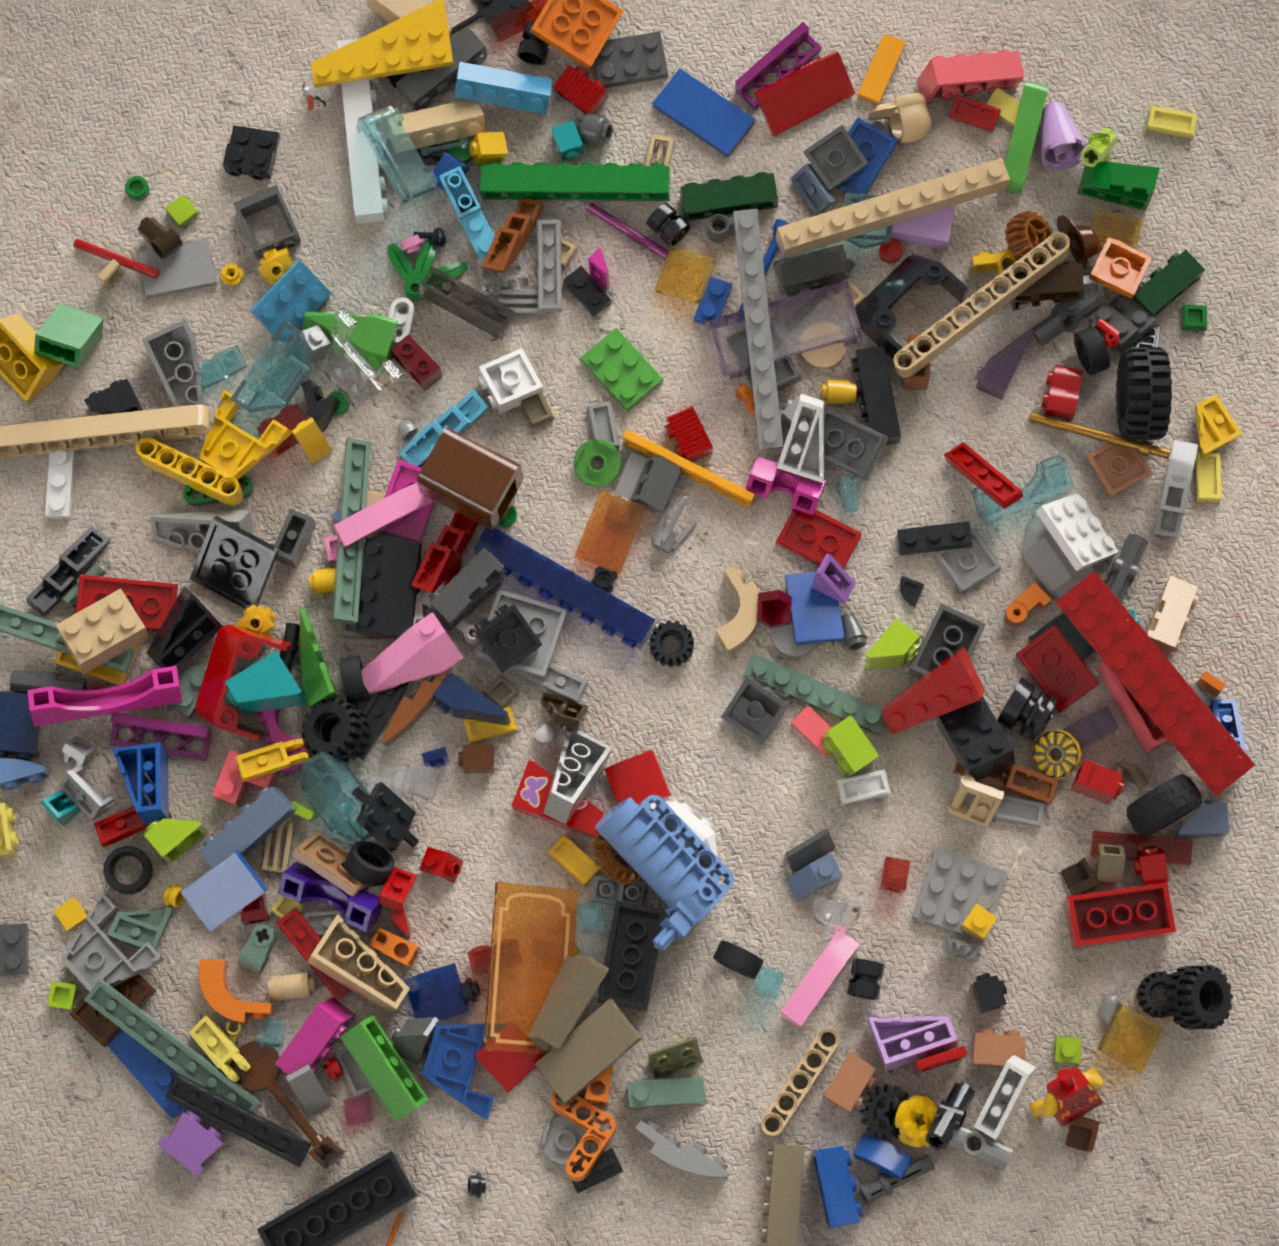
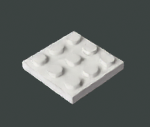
M1078 493L1042 505L1035 511L1076 571L1112 558L1119 552L1112 538L1101 527L1099 519L1092 514L1087 507V502Z

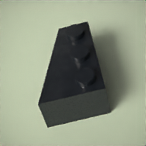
M184 586L146 654L160 668L176 666L178 670L223 625Z

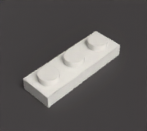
M57 450L54 453H49L46 518L71 519L76 450Z

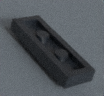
M970 521L897 530L900 556L973 547Z

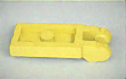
M205 1015L189 1031V1034L216 1067L221 1069L231 1081L237 1082L240 1079L237 1072L228 1065L232 1060L244 1071H248L251 1068L247 1060L239 1054L240 1051L210 1015Z

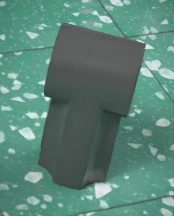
M733 213L727 215L715 214L709 219L707 237L712 242L721 243L727 237L735 235ZM720 226L724 230L716 231L713 227Z

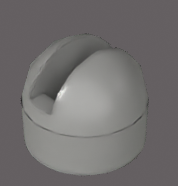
M404 420L398 424L397 432L403 441H408L417 434L418 428L411 421Z

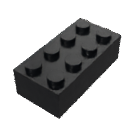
M616 901L604 962L609 971L600 984L598 1003L604 1004L608 999H613L618 1007L648 1012L659 948L656 949L652 941L663 930L659 924L665 919L666 912L664 909Z

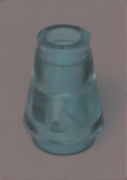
M857 476L837 478L838 484H836L844 507V512L859 510L860 481H857Z

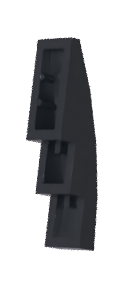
M91 526L59 557V562L43 577V582L26 598V603L45 617L62 600V597L73 588L80 574L84 575L110 543V539Z

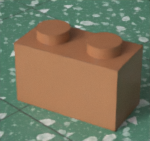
M979 1029V1033H974L972 1038L971 1065L1004 1068L1006 1062L1013 1055L1025 1061L1026 1037H1021L1020 1032L1004 1031V1035L994 1034V1030Z
M850 1052L823 1098L847 1113L851 1109L857 1111L864 1099L860 1094L865 1087L870 1089L877 1078L873 1074L876 1068Z

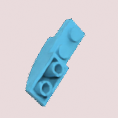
M459 166L440 175L439 179L470 245H472L482 264L494 239V234L470 184Z

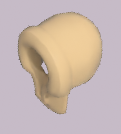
M920 93L898 96L893 102L878 105L868 115L869 121L888 119L892 135L899 143L920 141L926 137L932 125L931 116L926 106V99Z

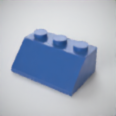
M844 1146L814 1150L812 1155L828 1229L859 1223V1217H863L860 1201L855 1202L853 1192L857 1191L855 1177L849 1175L848 1166H852L849 1150L844 1151Z

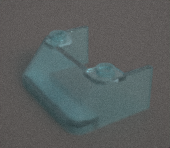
M390 105L358 118L356 129L358 133L364 132L401 200L400 210L403 212L435 195V185L438 183V180L432 170L428 172L401 123L404 118L398 107L394 109Z

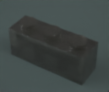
M843 244L777 260L773 264V271L780 295L793 296L800 293V290L807 288L817 290L822 288L824 284L831 282L834 285L841 284L850 276V267Z

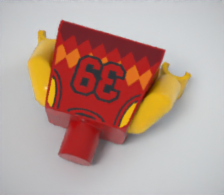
M1078 1067L1071 1070L1067 1068L1061 1069L1057 1074L1058 1078L1047 1084V1095L1044 1102L1040 1099L1030 1104L1029 1107L1035 1118L1038 1116H1054L1063 1128L1103 1104L1102 1099L1094 1090L1102 1087V1077L1094 1067L1084 1073Z

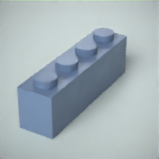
M268 786L259 792L257 795L258 799L253 804L248 803L239 811L240 815L235 820L227 821L221 827L222 831L216 837L213 835L203 843L204 848L199 853L211 868H214L237 850H239L243 857L248 855L297 810L279 787L270 788Z

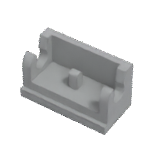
M79 765L66 772L58 787L93 821L109 811L112 807L110 803L115 799L112 796L103 799L82 778L80 772L85 768Z

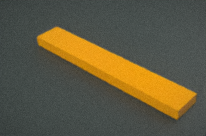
M628 429L623 434L624 445L648 457L658 455L682 468L681 474L751 508L755 498L754 493Z

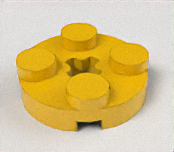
M912 1095L910 1096L912 1098L904 1100L900 1104L896 1112L895 1127L899 1128L901 1134L898 1137L903 1144L908 1146H930L925 1141L926 1135L934 1122L938 1107H935L933 1101L928 1097Z

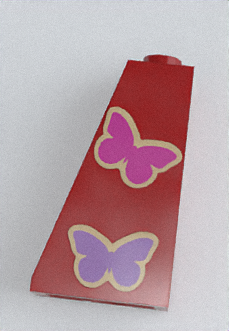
M529 760L513 800L512 809L594 839L593 836L598 832L595 826L604 816V812L584 798L566 825L544 814L553 775L534 761Z

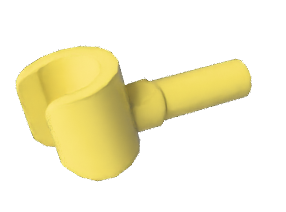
M229 1021L226 1025L229 1039L235 1045L237 1037L242 1034V1027L239 1023L238 1030L231 1032V1021Z

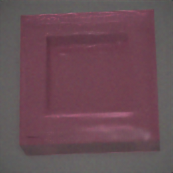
M369 1096L343 1100L348 1126L373 1122Z

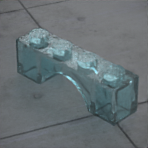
M1058 454L1036 464V471L1032 480L1025 487L1021 488L1023 498L1006 509L1000 507L978 487L970 491L978 516L987 523L996 522L1002 516L1009 513H1018L1024 507L1031 504L1043 503L1046 498L1053 495L1065 494L1068 489L1075 486L1067 461Z

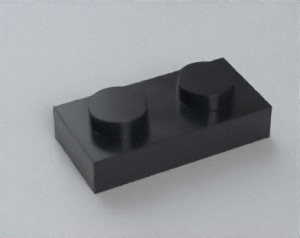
M582 266L563 279L565 286L593 317L612 303L608 295Z

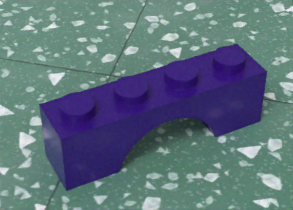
M295 862L282 873L278 890L279 895L298 903L316 901L329 904L343 914L344 923L365 932L379 920L383 904L377 903L379 897L361 890L355 897H352L308 866L299 862Z

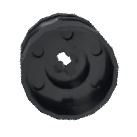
M1021 677L997 721L1009 730L1017 722L1022 723L1019 735L1023 736L1027 727L1032 729L1028 740L1034 742L1044 732L1051 720L1059 697L1052 695L1050 701L1046 704L1043 702V699L1048 691L1043 690L1037 698L1032 696L1036 685Z

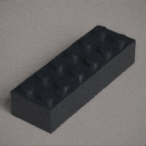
M391 1151L261 1226L257 1231L265 1246H336L417 1199L419 1196L395 1152Z

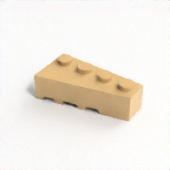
M337 914L307 963L393 1016L410 988L388 965H385L377 957V954L371 948L369 949L359 939L354 930H351Z

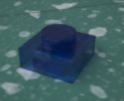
M445 747L422 753L425 766H431V769L442 767L446 761H449Z

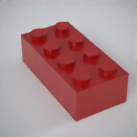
M1167 882L1067 896L1064 900L1072 950L1171 936L1176 932Z

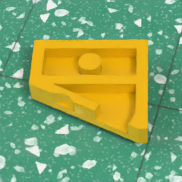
M1217 394L1198 403L1194 407L1199 449L1202 457L1242 435V432Z

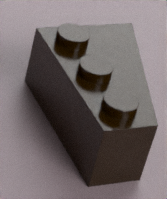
M1067 261L1057 265L1011 300L1012 311L1019 310V305L1032 303L1033 307L1041 306L1040 301L1054 300V303L1084 299L1083 263ZM1020 272L1014 277L1016 279H1024L1027 275Z

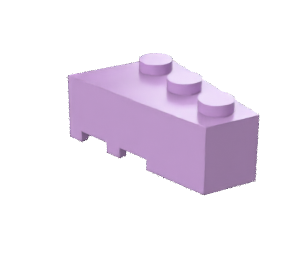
M949 1016L917 1018L868 1017V1026L885 1071L957 1047L958 1039Z

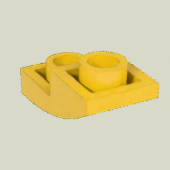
M312 417L307 421H302L292 430L297 442L303 448L312 465L333 452Z

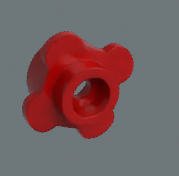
M325 1058L326 1064L323 1065L328 1079L333 1078L334 1081H339L338 1078L343 1076L344 1073L337 1058Z

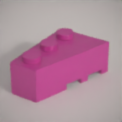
M334 997L317 1004L275 1065L290 1075L309 1064L315 1074L318 1070L317 1064L321 1059L324 1060L329 1055L332 1045L344 1034L347 1026L356 1014Z

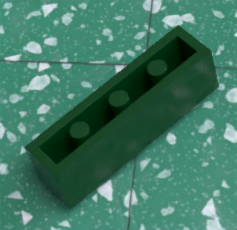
M759 172L749 177L737 175L729 180L712 179L707 183L698 184L691 182L680 187L683 215L687 221L711 218L715 214L727 215L733 213V211H740L749 208V210L757 209V211L778 208L774 173Z

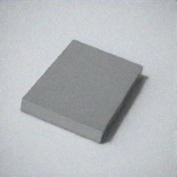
M208 238L182 243V247L164 259H161L154 249L138 252L140 263L160 270V275L157 279L142 274L147 299L217 285Z

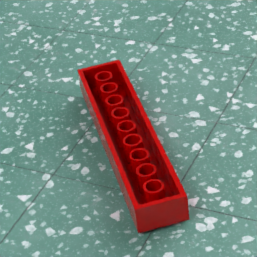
M1095 571L1055 602L1215 797L1255 766V763Z

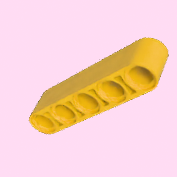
M143 438L137 442L136 452L145 466L184 485H188L226 505L236 506L242 501L243 492L237 479L152 438ZM153 450L152 453L145 455L147 451ZM168 460H173L172 463L165 464ZM194 469L192 473L185 474L188 470ZM214 479L212 483L205 484L208 480ZM235 489L232 493L226 494L228 490Z

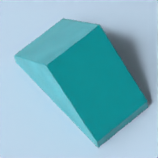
M62 790L43 799L40 803L62 826H65L81 811Z

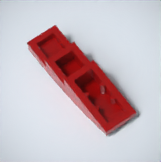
M456 512L450 525H444L437 542H431L411 586L434 594L461 557L478 523Z

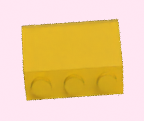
M19 314L0 319V375L25 402H29L56 379L64 363L34 353L36 332Z

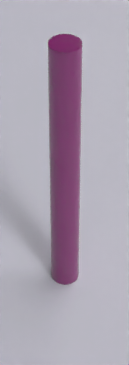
M591 202L587 207V211L666 260L669 256L670 251Z

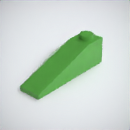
M305 312L303 330L319 325L331 342L329 349L362 368L382 374L386 373L393 359L391 349L396 343L397 320L377 314H367L366 317L355 316L354 313H347L346 316H335L333 313Z
M303 607L299 609L301 685L304 690L302 693L308 702L304 706L311 708L313 705L318 706V701H327V698L339 699L310 619Z

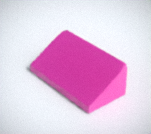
M599 247L588 258L589 275L605 290H608L609 273L602 250Z

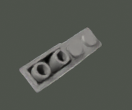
M1174 440L1154 534L1176 539L1179 537L1198 444Z
M641 1120L635 1127L636 1131L655 1144L649 1153L662 1162L681 1171L703 1177L727 1178L729 1172L726 1171L728 1166L717 1157L714 1160L705 1155L707 1150L695 1142L693 1145L687 1143L684 1149L681 1150L678 1148L681 1144L670 1135L664 1138L658 1133L660 1128L650 1120L646 1123Z

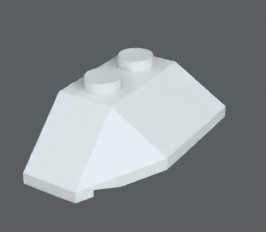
M667 801L666 803L717 856L715 832L712 830L713 826L703 818L699 820L694 816L693 809L687 804ZM651 803L649 808L652 812L656 810L655 807L657 805L655 803ZM661 813V816L657 817V819L660 820L665 814ZM666 819L665 828L673 832L675 830L674 823ZM682 832L675 835V838L680 837V834H682ZM689 839L685 840V848L690 847L691 841ZM696 849L692 856L694 857V855L698 853L699 850ZM701 855L699 857V864L704 868H708L709 860ZM716 868L713 869L712 871H710V873H711V874L715 873L714 871L717 870V869H716Z

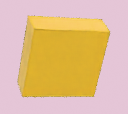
M76 897L71 898L54 910V913L68 932L84 922L88 916Z

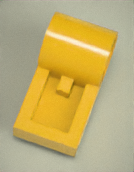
M1009 249L1001 250L995 254L980 252L972 256L970 263L971 273L996 270L998 276L1005 271L1002 265H1013L1016 260L1014 257H1011Z

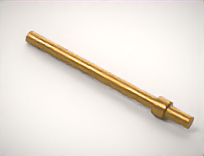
M1030 412L1028 421L1136 450L1141 455L1148 457L1154 455L1165 459L1170 457L1171 450L1154 446L1149 441L1127 440L1122 436L1035 412Z

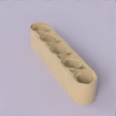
M825 1028L818 1033L764 1115L760 1125L762 1132L766 1136L775 1137L782 1132L837 1048L840 1037L834 1029ZM824 1034L832 1035L835 1039L834 1045L831 1047L824 1046L821 1043V1036ZM810 1055H817L821 1060V1065L817 1068H812L807 1064V1058ZM796 1076H803L806 1079L807 1086L804 1089H797L793 1085V1079ZM783 1097L790 1098L793 1102V1108L788 1111L782 1110L779 1106V1100ZM769 1118L776 1119L779 1123V1129L775 1132L768 1131L765 1127V1121Z

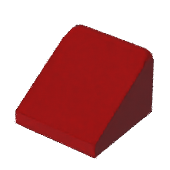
M403 906L401 911L395 909L389 916V919L401 932L409 937L411 931L405 907Z

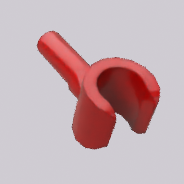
M461 559L446 577L444 586L452 580L454 575L460 572Z

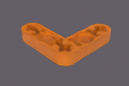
M554 1091L551 1095L552 1109L557 1114L587 1131L566 1162L567 1177L575 1182L582 1181L588 1176L615 1135L616 1122L612 1116L579 1096H576L568 1103L573 1107L572 1112L569 1113L570 1107L564 1103L561 1106L558 1105L557 1098H561ZM579 1109H588L591 1113L590 1117L586 1120L577 1118L576 1113ZM595 1115L598 1116V1123L605 1125L606 1122L609 1123L610 1130L605 1129L601 1132L600 1125L596 1122L593 1123ZM588 1142H594L598 1145V1150L593 1154L586 1153L584 1145ZM582 1156L585 1159L581 1165L582 1172L577 1171L573 1173L572 1165L577 1166Z

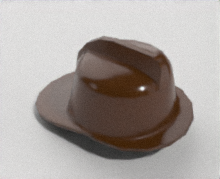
M1061 215L1057 218L1058 231L1068 236L1070 252L1077 263H1083V267H1085L1090 257L1102 251V246L1096 233L1088 226H1075L1066 216Z

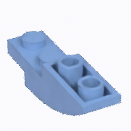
M0 758V787L6 790L17 789L21 783L30 782L31 784L44 781V777L50 776V771L42 765L20 759Z

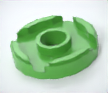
M593 439L583 443L576 451L573 460L574 471L578 478L585 484L594 487L605 486L614 481L621 468V458L618 450L610 442L602 439ZM594 456L603 458L604 466L602 469L595 470L591 467L590 461Z

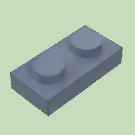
M805 164L790 178L814 216L823 214L835 202L811 164Z

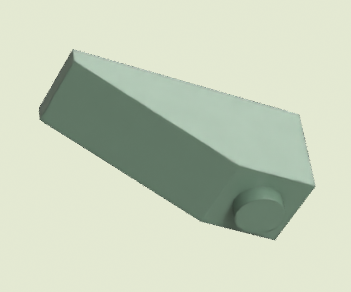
M703 1077L627 1082L630 1110L705 1103Z

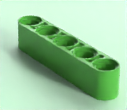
M1029 81L1025 82L1005 160V167L1010 181L1006 190L1003 191L1022 194L1049 86Z

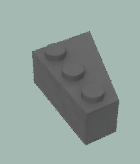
M483 547L442 591L436 592L431 597L430 612H433L439 621L451 631L503 586L504 566Z

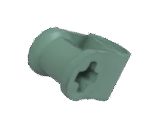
M265 924L256 926L243 947L237 964L260 975L276 942L277 935L275 930ZM268 930L267 935L270 936L268 941L263 940L261 943L259 933H265Z

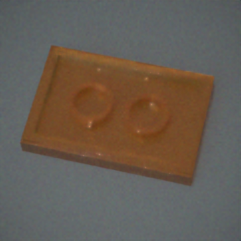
M601 489L575 557L620 574L646 506Z

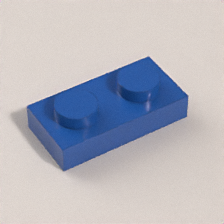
M710 276L694 316L695 322L716 329L731 292L732 283Z

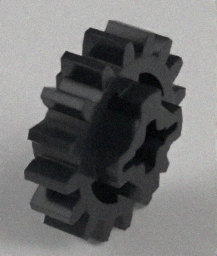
M885 1084L884 1090L877 1085L875 1086L876 1093L873 1094L868 1091L869 1100H862L866 1107L859 1110V1113L865 1115L861 1123L868 1125L866 1131L871 1134L874 1132V1136L878 1139L882 1135L887 1141H890L891 1135L899 1139V1128L895 1127V1117L899 1106L896 1105L894 1096L902 1103L904 1100H909L907 1099L909 1094L906 1091L901 1092V1088L896 1085L892 1089L891 1085ZM889 1108H890V1109H891V1112H888V1113L886 1114V1116H885V1115H884V1112L889 1111ZM873 1118L879 1119L881 1128L876 1125Z

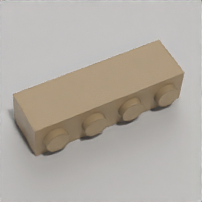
M461 100L386 118L388 138L395 154L474 136L477 133H485L482 109L479 102L471 100Z

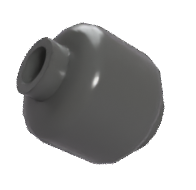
M591 113L586 114L582 120H579L576 126L581 141L584 144L598 147L609 142L613 133V126L607 117Z

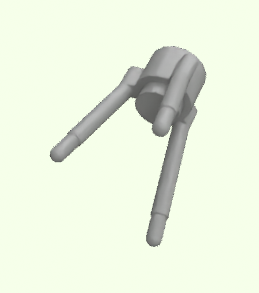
M686 496L683 497L667 529L664 528L663 530L668 508L661 512L656 532L652 537L654 540L652 545L665 553H670L671 549L676 551L679 544L697 525L696 521L692 522L675 540L676 534L672 530L688 500Z

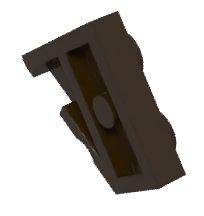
M547 693L542 695L541 704L553 723L558 724L565 730H578L587 714L588 706Z

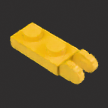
M299 738L284 743L282 741L236 756L235 761L242 781H248L291 767L290 765H297L307 761L309 758L307 752L289 757L286 752L302 747L304 745L303 740Z

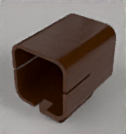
M445 428L423 465L417 478V484L420 494L495 531L499 523L504 522L515 502V495L523 481V473L520 464L449 428Z

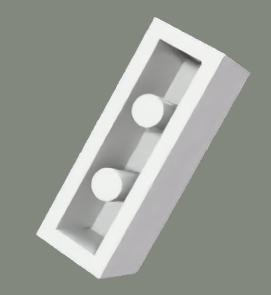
M1013 1055L1006 1062L974 1127L996 1140L1004 1132L1036 1067Z

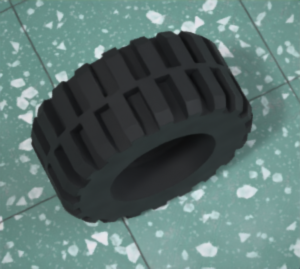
M1128 347L1120 354L1116 381V413L1119 432L1127 440H1159L1165 437L1168 432L1172 408V379L1168 353L1161 347Z

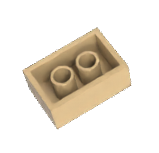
M122 589L113 592L56 624L59 636L83 674L148 638L146 627Z

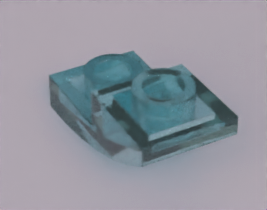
M237 345L217 352L214 358L199 363L202 390L233 376L247 367Z

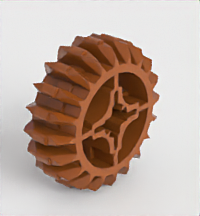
M1031 211L1013 216L1010 222L1006 224L1007 229L1004 230L1007 235L1005 241L1008 243L1007 249L1011 251V257H1014L1016 262L1053 234V229L1049 228L1048 221L1045 222L1042 215L1038 216L1036 212ZM1055 244L1053 246V248L1056 250L1059 247L1058 244ZM1043 258L1034 260V263L1038 265L1046 262Z
M599 832L595 833V836H593L595 841L591 846L596 850L593 851L591 856L597 857L598 860L594 865L602 867L600 874L608 873L607 880L615 878L616 884L624 882L625 885L642 880L638 873Z

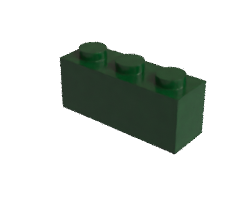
M1186 249L1180 255L1177 252L1167 260L1168 265L1163 269L1158 267L1149 276L1150 280L1145 284L1141 282L1132 298L1154 317L1195 284L1205 271Z

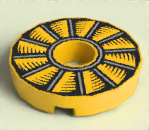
M1056 729L1046 731L1036 739L1031 755L1033 764L1038 772L1053 779L1068 777L1078 768L1082 753L1080 744L1070 733ZM1055 747L1062 751V758L1059 761H1055L1051 756V751Z

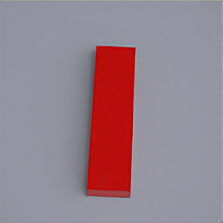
M964 442L944 454L945 460L1003 509L1008 508L1023 498V491Z
M295 907L276 923L305 961L308 962L321 938ZM309 964L337 1001L352 991Z

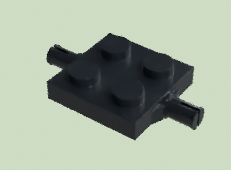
M377 783L369 795L359 786L353 790L352 795L362 803L361 812L356 822L390 852L397 850L402 839L412 848L418 844L419 839L409 832L410 824L416 812L384 783Z

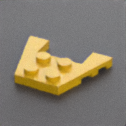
M224 389L221 394L222 403L220 408H216L214 414L216 419L213 428L209 430L199 458L211 467L239 480L292 434V431L277 421L272 420L259 440L230 423L243 401Z

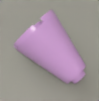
M1051 102L1042 111L1041 161L1044 167L1050 165L1053 166L1054 170L1068 169L1080 163L1081 151L1087 144L1066 107L1062 103Z

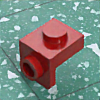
M427 847L419 870L455 883L461 871L463 860L451 853Z

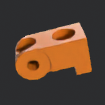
M1034 582L1007 607L1005 620L1010 626H1020L1025 622L1027 615L1037 606L1044 610L1050 604L1051 599Z
M381 928L377 929L369 944L373 949L409 969L421 950L418 945Z
M613 1065L587 1086L585 1095L587 1102L592 1105L608 1107Z

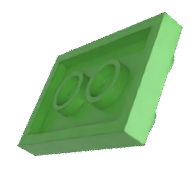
M617 328L580 357V361L627 412L663 382V378Z

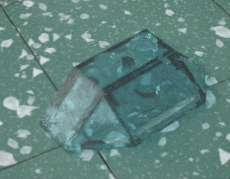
M283 320L230 400L250 413L285 408L312 369L304 333Z
M322 751L305 761L301 765L302 794L328 828L334 833L355 839V841H366L372 837L369 832L356 822L361 812L362 803L352 795L353 790L358 786L367 795L369 793L346 762Z

